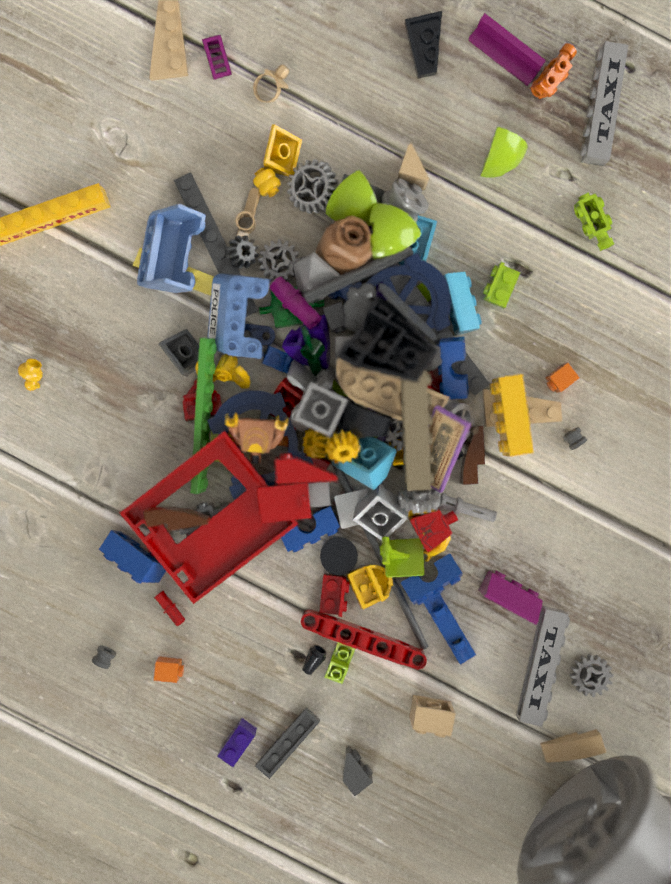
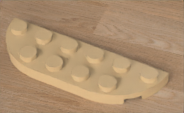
M337 358V378L343 391L349 398L360 405L402 421L401 381L399 378L355 368ZM428 388V393L431 394V405H428V413L432 415L434 407L439 405L443 408L448 402L449 397Z

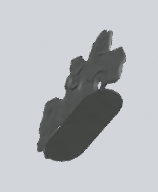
M383 283L379 284V289L387 298V302L393 304L422 335L433 341L437 339L434 331L394 291ZM363 284L359 289L349 288L347 292L348 300L343 304L345 314L344 327L346 329L357 332L366 319L367 310L373 303L369 300L370 298L376 299V290L372 284ZM433 345L438 351L426 370L433 371L442 363L440 347L437 345Z

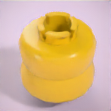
M264 167L255 172L253 184L258 188L261 196L269 195L270 198L280 191L278 188L281 186V182L275 176L273 169H265Z

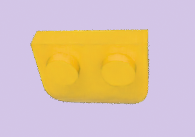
M368 564L346 574L361 609L364 610L380 601L383 602L389 597L393 580L386 577L385 568Z

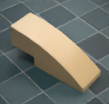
M597 729L579 735L575 732L540 743L546 763L578 760L607 753L602 736Z

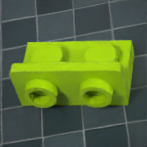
M500 262L498 266L494 265L490 276L493 278L491 283H487L483 290V294H485L483 300L504 309L521 272L504 266L505 263Z

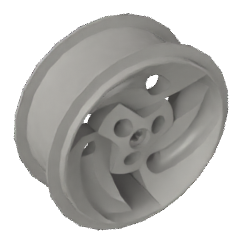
M622 755L611 757L588 766L563 784L545 803L527 831L519 855L517 867L518 884H671V797L662 796L655 790V777L650 766L636 756Z

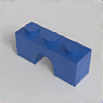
M465 337L441 338L439 344H437L440 347V358L442 359V363L438 366V373L442 375L443 381L440 382V393L448 396L449 399L468 398V374H456L451 367L452 363L464 361L466 358Z
M331 505L313 513L316 520V526L313 530L303 531L297 525L281 537L288 552L292 550L295 553L303 549V545L308 542L314 544L321 540V536L325 534L331 536L338 532L340 524Z
M450 553L434 562L438 570L437 578L434 581L424 582L419 576H410L400 582L414 605L416 603L418 605L423 604L428 600L427 597L433 593L434 595L440 594L445 590L444 587L446 585H455L461 581L460 577L463 576V573Z

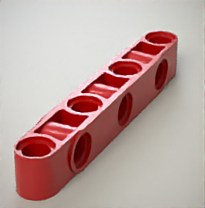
M308 609L302 614V627L322 637L414 669H423L427 664V658L423 650L404 641L312 609ZM312 616L315 621L311 624L306 623L305 617ZM343 629L351 631L350 635L346 637L342 636L340 632ZM379 642H385L387 644V646L384 649H378L376 647ZM421 655L422 659L419 662H414L413 657Z

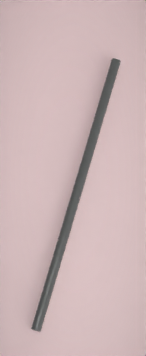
M332 465L345 493L353 492L344 472ZM363 528L381 567L385 568V565L382 564L380 546L376 537ZM392 577V590L421 649L424 650L429 646L396 578Z

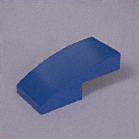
M268 346L261 364L288 374L291 362L294 359L287 353Z

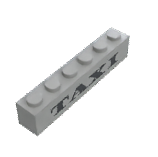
M605 41L596 52L595 60L598 63L592 75V79L595 81L589 94V98L592 100L586 112L588 124L585 125L583 131L585 143L582 144L580 155L582 156L581 163L604 166L610 160L628 45Z
M546 606L541 607L516 712V717L520 722L542 727L543 722L547 720L548 702H551L552 684H555L557 676L555 670L561 661L559 653L561 647L565 644V628H568L570 622L569 614L563 610Z

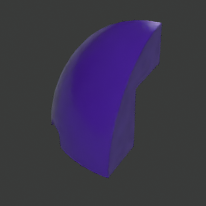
M320 315L322 318L314 328L309 329L304 323L302 326L306 327L310 338L318 339L325 346V351L319 358L323 369H327L330 366V335L326 316ZM300 327L296 331L292 329L284 339L282 347L292 359L309 366L307 359L300 352L301 348L305 345Z

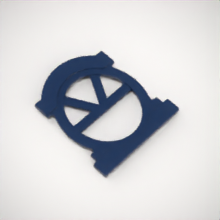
M418 253L404 259V265L386 268L367 281L366 284H372L374 287L383 281L386 286L397 294L390 277L395 275L410 276V280L399 295L404 302L417 282L421 281L430 292L432 305L408 306L416 314H428L429 317L425 323L431 329L435 328L436 331H439L451 325L448 319L451 309V295L448 283L441 272L430 263L421 260ZM361 282L354 285L352 283L340 289L345 301L348 300L347 292L349 288L359 289L362 287Z
M258 390L238 393L222 404L214 418L207 420L212 433H217L219 436L224 431L227 434L229 432V427L226 425V414H228L229 418L233 419L235 418V413L239 416L249 410H260V419H268L270 413L275 417L279 416L281 422H285L286 418H288V424L284 432V436L288 435L289 440L288 453L313 463L311 457H305L303 450L298 451L295 428L289 417L282 410L286 405L281 392L274 395ZM276 470L261 475L269 486L277 483ZM234 476L231 477L233 485L229 487L233 499H236L247 489Z

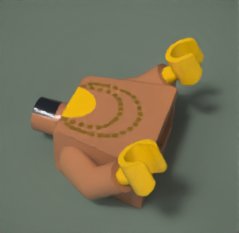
M235 413V418L231 419L226 414V425L229 427L230 435L235 444L241 447V451L250 452V463H261L262 453H269L270 449L277 447L283 439L288 424V418H286L285 422L279 421V416H277L276 420L242 417L238 419V414Z

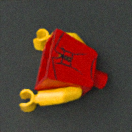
M438 508L437 510L431 509L430 513L424 511L423 514H414L410 510L408 514L410 518L408 519L424 547V554L428 555L424 561L428 562L432 556L445 551L451 540L450 536L453 534L449 525L458 521V518L453 510L445 515Z

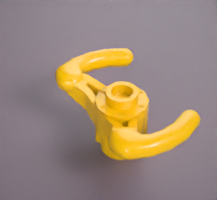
M228 354L221 356L213 374V382L216 380L223 382L232 381L242 389H248L251 384L246 370L241 366H237L238 359L236 356ZM197 361L196 366H195V370H196L197 375H198V361Z

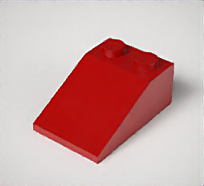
M280 453V457L275 459L277 484L337 481L336 473L297 456H292V453Z

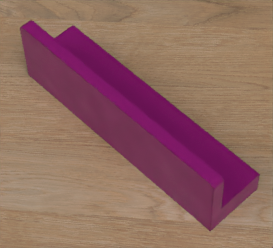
M486 13L480 18L478 26L468 39L469 42L526 86H529L546 62L544 58Z

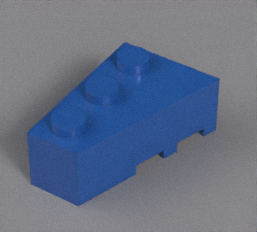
M111 530L99 548L104 553L103 556L107 560L117 563V567L121 571L131 574V578L139 584L159 583L166 570L151 551L150 553L140 547V543L123 532Z

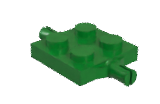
M272 291L270 306L259 307L260 315L272 313L275 328L303 325V322L297 316L282 306V302ZM324 299L316 303H308L312 308L325 307Z

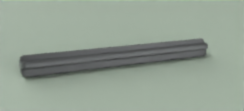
M409 246L393 255L376 259L303 293L307 303H311L399 263L413 255L412 248Z

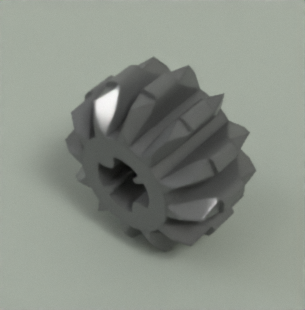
M240 235L235 236V240H230V246L226 247V250L230 252L226 258H232L231 264L235 265L237 263V268L239 269L243 268V266L244 268H249L250 264L256 263L255 258L259 254L255 250L259 246H253L254 239L248 240L247 235L242 236V238Z

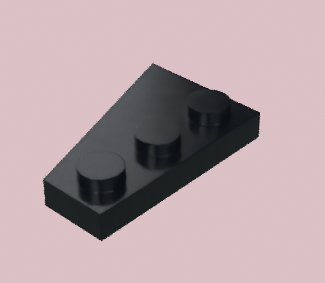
M442 11L405 19L404 24L417 79L436 75Z

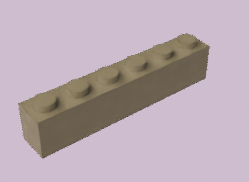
M425 370L417 383L400 379L404 481L407 491L431 490V483H434L433 471H430V464H433V453L430 452L429 446L433 444L432 433H429V425H432V415L428 413V405H431V394L428 393L427 385H431L430 373H427V370Z

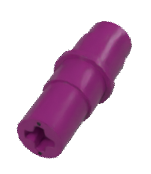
M278 277L272 282L270 290L282 302V306L285 309H289L309 329L314 328L320 322L322 317L306 302L299 289L296 290L283 277Z

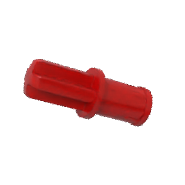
M164 590L154 597L163 608V613H166L176 626L181 625L185 621L184 616L175 606L176 603L171 601Z

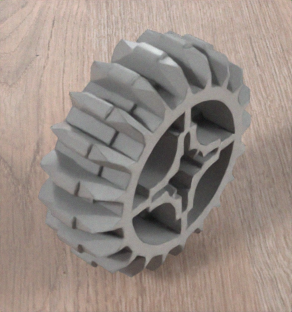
M313 159L312 163L310 160H306L305 165L299 163L300 169L293 168L294 176L289 175L292 182L287 183L291 187L287 190L288 194L291 195L290 201L294 202L293 205L296 208L300 207V211H307L309 214H312L313 211L319 213L320 208L323 211L326 210L325 204H328L331 195L337 188L334 185L339 183L337 179H334L336 173L331 171L332 168L329 165L326 166L325 162L320 161L319 163L316 159ZM321 172L322 176L313 178L310 176V173ZM312 183L315 184V186H314V188H313V191L310 189V188H312V187H311ZM312 196L316 200L306 202L304 201L303 197Z

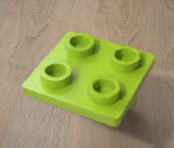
M382 537L380 555L382 556V564L385 565V575L387 578L424 575V550L419 538L389 540V537Z

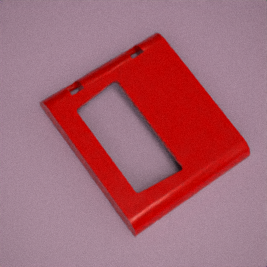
M226 431L222 432L120 512V515L193 604L298 525L296 520L260 523L256 487H266L269 485ZM215 460H219L247 489L238 498L210 518L208 524L201 525L179 543H175L164 524L147 527L150 533L146 536L138 528L143 523L146 525L144 511L147 508L158 506ZM181 571L188 577L184 582L177 576Z

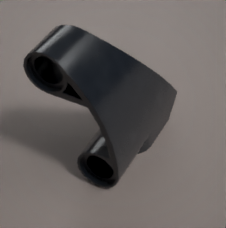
M341 396L348 401L330 437H333L334 432L340 434L341 431L344 433L350 431L357 439L387 435L393 417L355 405V401L351 398Z

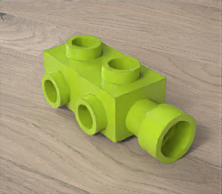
M589 192L578 198L579 201L574 205V212L576 217L580 218L582 222L583 233L588 236L589 240L596 237L598 241L597 246L600 251L615 245L612 237L610 238L607 233L612 229L610 226L612 225V219L609 214L605 215L603 199L600 196L597 197L596 193L590 196Z

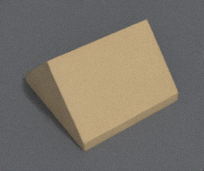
M411 143L407 147L398 179L401 178L411 184H417L424 191L429 177Z

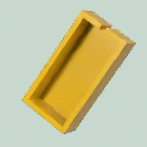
M523 374L492 379L490 392L491 395H494L495 402L492 403L494 414H497L498 420L495 422L496 432L500 434V441H498L499 452H502L503 456L509 457L534 453Z

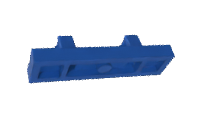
M433 593L428 596V600L424 602V605L459 664L461 665L476 656L441 594L434 595ZM461 638L460 642H458L457 644L452 643L457 639Z

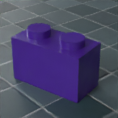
M241 718L221 746L217 757L231 767H234L255 737L257 728Z

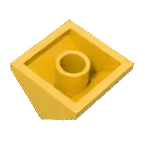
M272 124L263 161L265 169L271 168L275 174L288 177L289 175L294 176L293 168L297 166L302 139Z

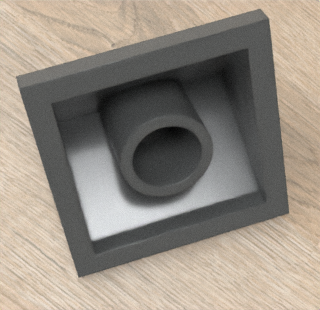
M187 329L159 343V346L183 376L187 377L195 371V366L199 359V344Z

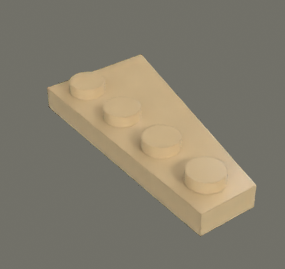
M158 0L149 78L153 81L189 76L179 0Z
M483 389L485 427L495 426V422L498 420L497 414H494L492 403L495 402L494 395H491L490 390ZM526 396L530 424L562 421L561 402Z

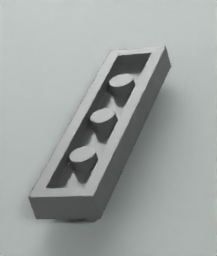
M305 707L259 759L255 767L270 779L320 723V719Z

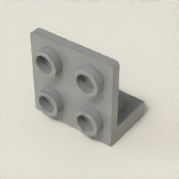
M293 360L287 378L292 385L298 386L303 392H305L309 382L329 390L332 387L336 370L329 366L326 370L322 369L315 376L299 362Z

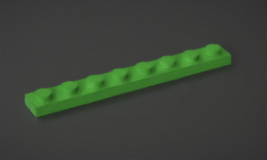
M200 338L193 455L210 443L209 433L211 428L207 420L210 419L213 410V403L211 401L214 391L213 374L216 368L214 355L217 351L215 339ZM209 466L191 479L190 493L199 494L206 491L208 486L207 470Z

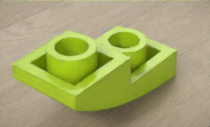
M337 642L324 678L342 684L355 648Z

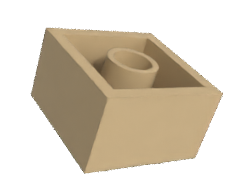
M413 695L409 718L412 729L420 734L429 732L434 733L438 737L452 736L456 713L450 701Z

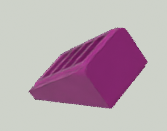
M221 34L202 39L213 80L232 75ZM219 44L218 48L211 50L208 48L209 46ZM221 51L222 55L211 58L210 54ZM224 60V63L213 65L214 61ZM226 67V71L215 72V69Z

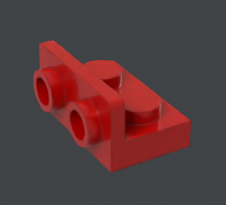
M323 574L319 613L335 614L338 617H342L343 612L347 611L348 601L344 600L345 593H349L350 582H346V576Z

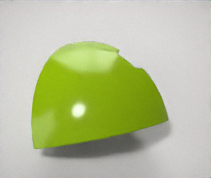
M497 126L480 176L495 178L515 169L526 154L528 148L526 141L519 135Z
M360 170L355 171L342 181L331 195L326 207V214L334 221L343 220L351 215L362 219L368 226L372 225L370 215L373 205L377 204L369 182Z
M388 204L373 205L370 215L373 234L370 235V243L374 259L398 253L412 245L420 237L421 232L418 225L406 212Z

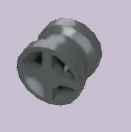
M579 427L572 429L562 437L564 441L569 443L571 450L580 447L587 441V438L582 436Z
M101 645L97 649V655L92 658V662L100 668L109 669L110 661L115 658L116 652L109 647Z

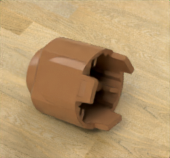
M351 215L343 220L334 222L323 233L316 247V255L340 275L365 265L372 255L368 224L362 219Z

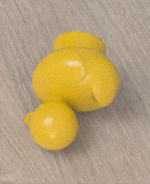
M32 358L27 359L26 362L18 367V374L25 379L24 386L29 391L40 388L38 381L43 377L42 364Z

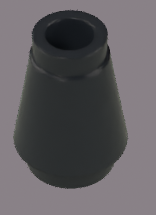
M314 645L313 648L309 649L302 670L306 674L312 675L326 659L327 652L322 647Z

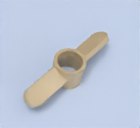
M257 188L250 190L244 211L236 216L235 221L238 227L236 236L240 235L241 238L244 235L249 237V234L256 228L254 215L260 198ZM243 217H250L253 220L249 228H241L239 226V222Z

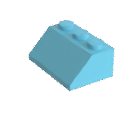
M465 272L445 274L444 278L448 283L451 295L449 315L455 336L478 330L482 322L479 313L476 314L474 307L477 306L475 296L471 295L470 292L472 287L470 277L466 276Z
M374 437L358 439L360 451L357 454V458H352L351 462L345 461L344 464L341 461L335 464L333 460H331V463L336 468L374 490L387 478L396 455V449Z

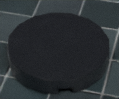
M345 537L330 538L321 548V564L331 574H347L353 570L357 563L358 553L356 547Z

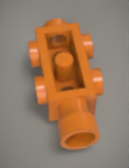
M565 43L560 49L559 55L553 58L544 67L539 77L533 81L530 89L534 96L539 99L547 96L551 97L557 91L558 84L568 77V71L573 66L569 61L577 54V50L573 45Z

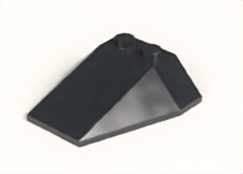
M377 296L367 310L364 322L352 339L345 341L336 357L355 368L417 383L438 350L393 304Z

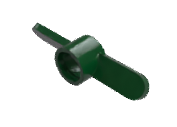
M302 326L300 329L305 345L301 348L300 352L307 359L311 373L317 376L323 369L319 357L325 351V346L318 339L310 338L306 327Z

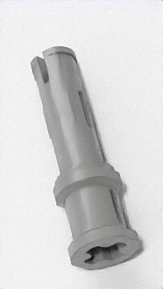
M445 493L441 494L440 506H438L440 510H453L455 514L463 513L491 522L496 520V511L463 502V499L459 497L456 499L446 496Z

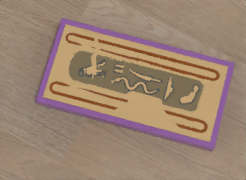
M438 405L434 407L432 425H429V433H432L433 444L429 446L430 452L433 453V464H430V471H433L434 483H431V488L441 493L445 489L471 423Z

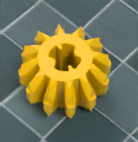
M309 427L305 431V437H303L304 443L302 446H304V453H307V456L311 458H325L327 454L325 446L330 436Z
M341 431L340 434L334 432L333 437H328L325 446L329 459L333 460L335 464L339 461L342 464L345 461L351 462L352 458H357V454L360 451L358 439L350 431L347 433Z

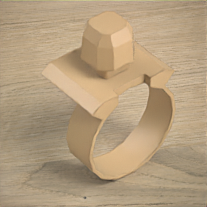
M283 64L275 71L265 69V74L259 75L253 83L255 97L259 101L266 103L277 100L281 88L289 89L283 80L288 76L289 69ZM267 75L273 77L277 85V92L270 101L262 100L257 92L259 80Z

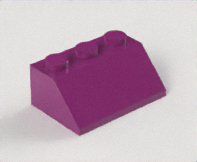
M489 570L478 589L481 594L537 625L543 600L538 597L539 593L530 588L526 591L521 588L522 584L512 579L510 582L505 579V574L497 570L495 572Z

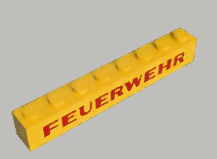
M99 183L0 217V246L110 208L105 189Z

